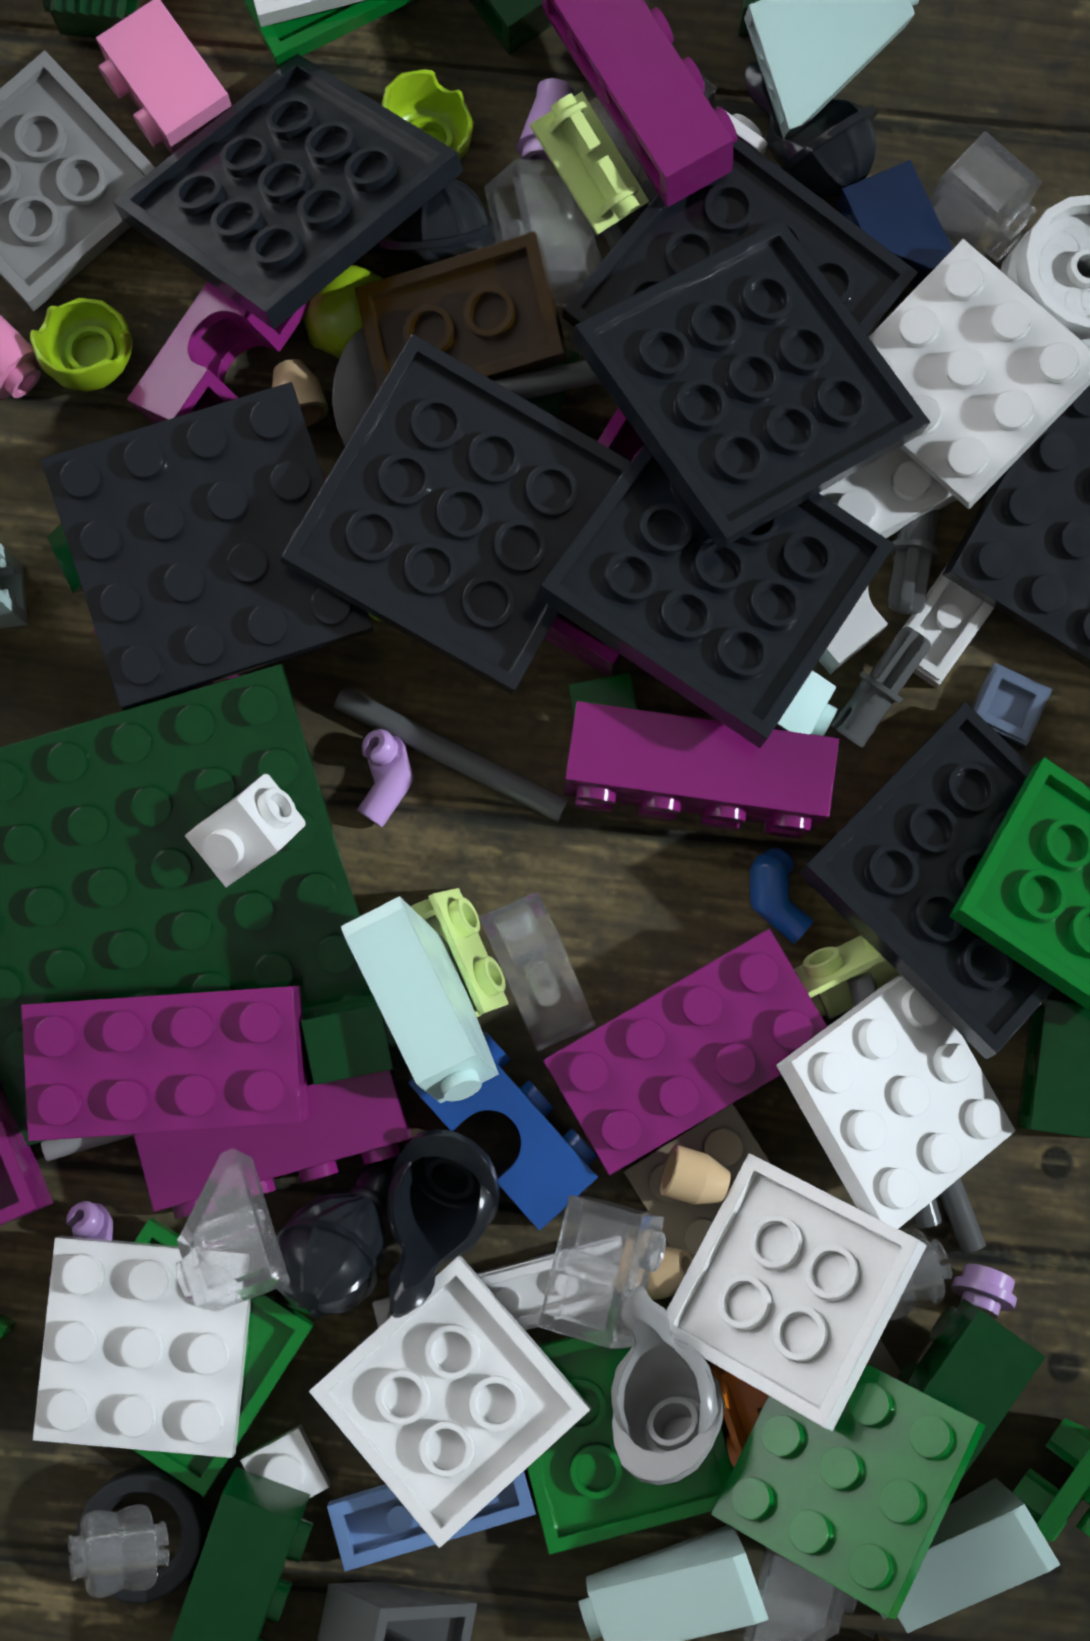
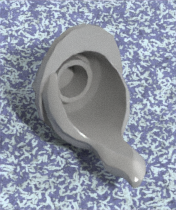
M638 1286L627 1297L621 1311V1319L633 1337L634 1345L616 1367L611 1387L614 1446L622 1466L640 1482L663 1485L678 1482L697 1470L711 1451L721 1428L725 1401L721 1385L712 1375L710 1367L703 1356L690 1348L686 1343L673 1337L665 1308L650 1298L644 1286Z

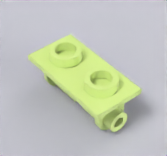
M583 92L576 96L570 93L561 98L550 107L552 111L529 125L596 235L649 202Z
M456 888L433 893L428 896L429 899L410 906L447 941L476 1017L478 1018L484 1013L508 1005L509 1003L504 994L506 984L503 972L498 963L488 956L478 933L480 930L478 914L471 902L462 896L460 889Z
M861 935L838 947H825L816 950L804 959L802 965L794 968L821 1017L825 1016L828 1020L854 1007L847 982L848 979L872 973L876 990H878L899 974Z

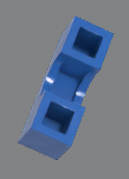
M484 1032L483 1035L499 1075L483 1082L480 1090L474 1095L459 1101L440 1103L420 1088L414 1078L408 1083L450 1131L456 1129L472 1114L484 1110L503 1113L515 1123L521 1137L520 1152L515 1161L497 1177L498 1185L540 1231L598 1178L597 1174L589 1166L598 1156L573 1128L564 1136L558 1132L546 1118L555 1108L530 1080L520 1088L502 1069L511 1059L491 1036Z

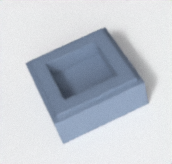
M994 663L985 677L972 709L1006 742L1022 749L1027 746L1052 689Z

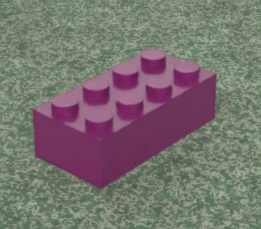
M577 701L564 795L575 796V806L583 809L610 812L613 811V805L617 802L638 805V815L646 818L673 821L676 820L678 813L687 812L701 814V824L709 827L736 830L739 829L740 823L750 821L764 823L765 834L799 839L802 838L803 832H810V830L815 829L830 816L840 738L774 729L761 748H758L720 721Z
M769 928L543 1059L604 1168L611 1175L780 1076L781 1073L776 1065L824 1030L827 1025Z
M301 986L21 1005L28 1141L301 1123L309 1118L305 1040L301 1024L303 1013Z

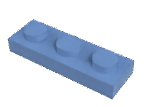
M525 1470L449 1540L535 1515L536 1508ZM386 1484L331 1500L327 1505L344 1571L435 1545L434 1541Z

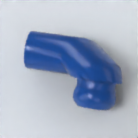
M773 847L765 850L762 855L757 856L750 867V903L758 915L792 944H795L812 925L814 920L789 899V873L794 870L792 857L785 850Z

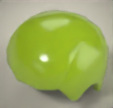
M426 69L401 73L385 87L382 106L457 151L460 160L469 151L474 121L467 104L464 103L462 91L459 89L450 91L438 83L435 72Z
M351 265L310 299L308 310L301 320L309 343L315 349H321L340 359L349 341L363 326L354 288L383 278L368 268Z
M77 298L59 307L50 306L47 309L45 320L38 331L31 330L30 341L37 361L43 371L64 388L81 392L102 389L112 383L125 369L133 346L132 335L123 315L105 301Z

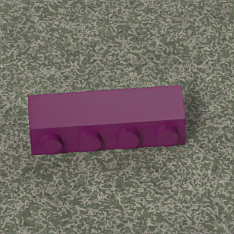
M542 0L543 12L667 208L733 171V144L738 141L735 127L727 112L722 107L713 109L703 94L705 92L704 80L694 61L690 57L681 59L671 44L674 41L671 28L659 8L655 7L650 10L644 0Z
M394 1069L317 1085H308L309 1118L301 1123L134 1135L153 1211L156 1212L172 1207L174 1217L178 1219L212 1209L213 1205L210 1196L235 1189L237 1199L241 1201L275 1191L273 1178L298 1171L300 1181L304 1183L338 1173L336 1160L361 1153L363 1164L367 1165L400 1155L401 1151L398 1142L408 1140L412 1135Z

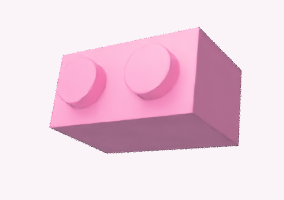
M161 0L150 1L96 37L106 60L98 66L102 76L119 99L127 94L131 97L139 111L133 114V117L153 147L163 142L172 155L232 107L228 93Z

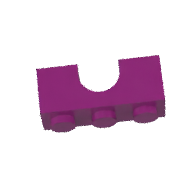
M207 282L133 389L127 401L153 424L237 399L238 397L224 385L227 370L232 362L241 353L256 346H265L280 352L306 314L310 300L274 330Z

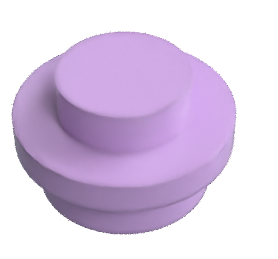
M965 1264L962 1275L954 1277L951 1285V1290L962 1297L961 1301L963 1298L992 1318H998L1000 1311H1013L1017 1302L1016 1296L1012 1294L1015 1280L1009 1275L987 1266Z

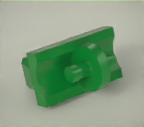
M1066 1418L1062 1420L1046 1444L1048 1449L1075 1468L1065 1484L1059 1490L1030 1468L1012 1492L1025 1504L1034 1521L1037 1522V1526L1044 1538L1049 1542L1056 1540L1083 1500L1090 1504V1430ZM1090 1506L1076 1525L1079 1530L1089 1537Z

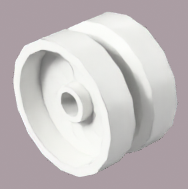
M1090 195L1068 197L1048 208L1032 228L1017 242L1002 262L1000 271L1090 347Z

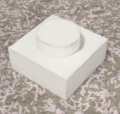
M301 1424L243 1455L240 1460L246 1471L310 1494L309 1498L329 1488L331 1484Z

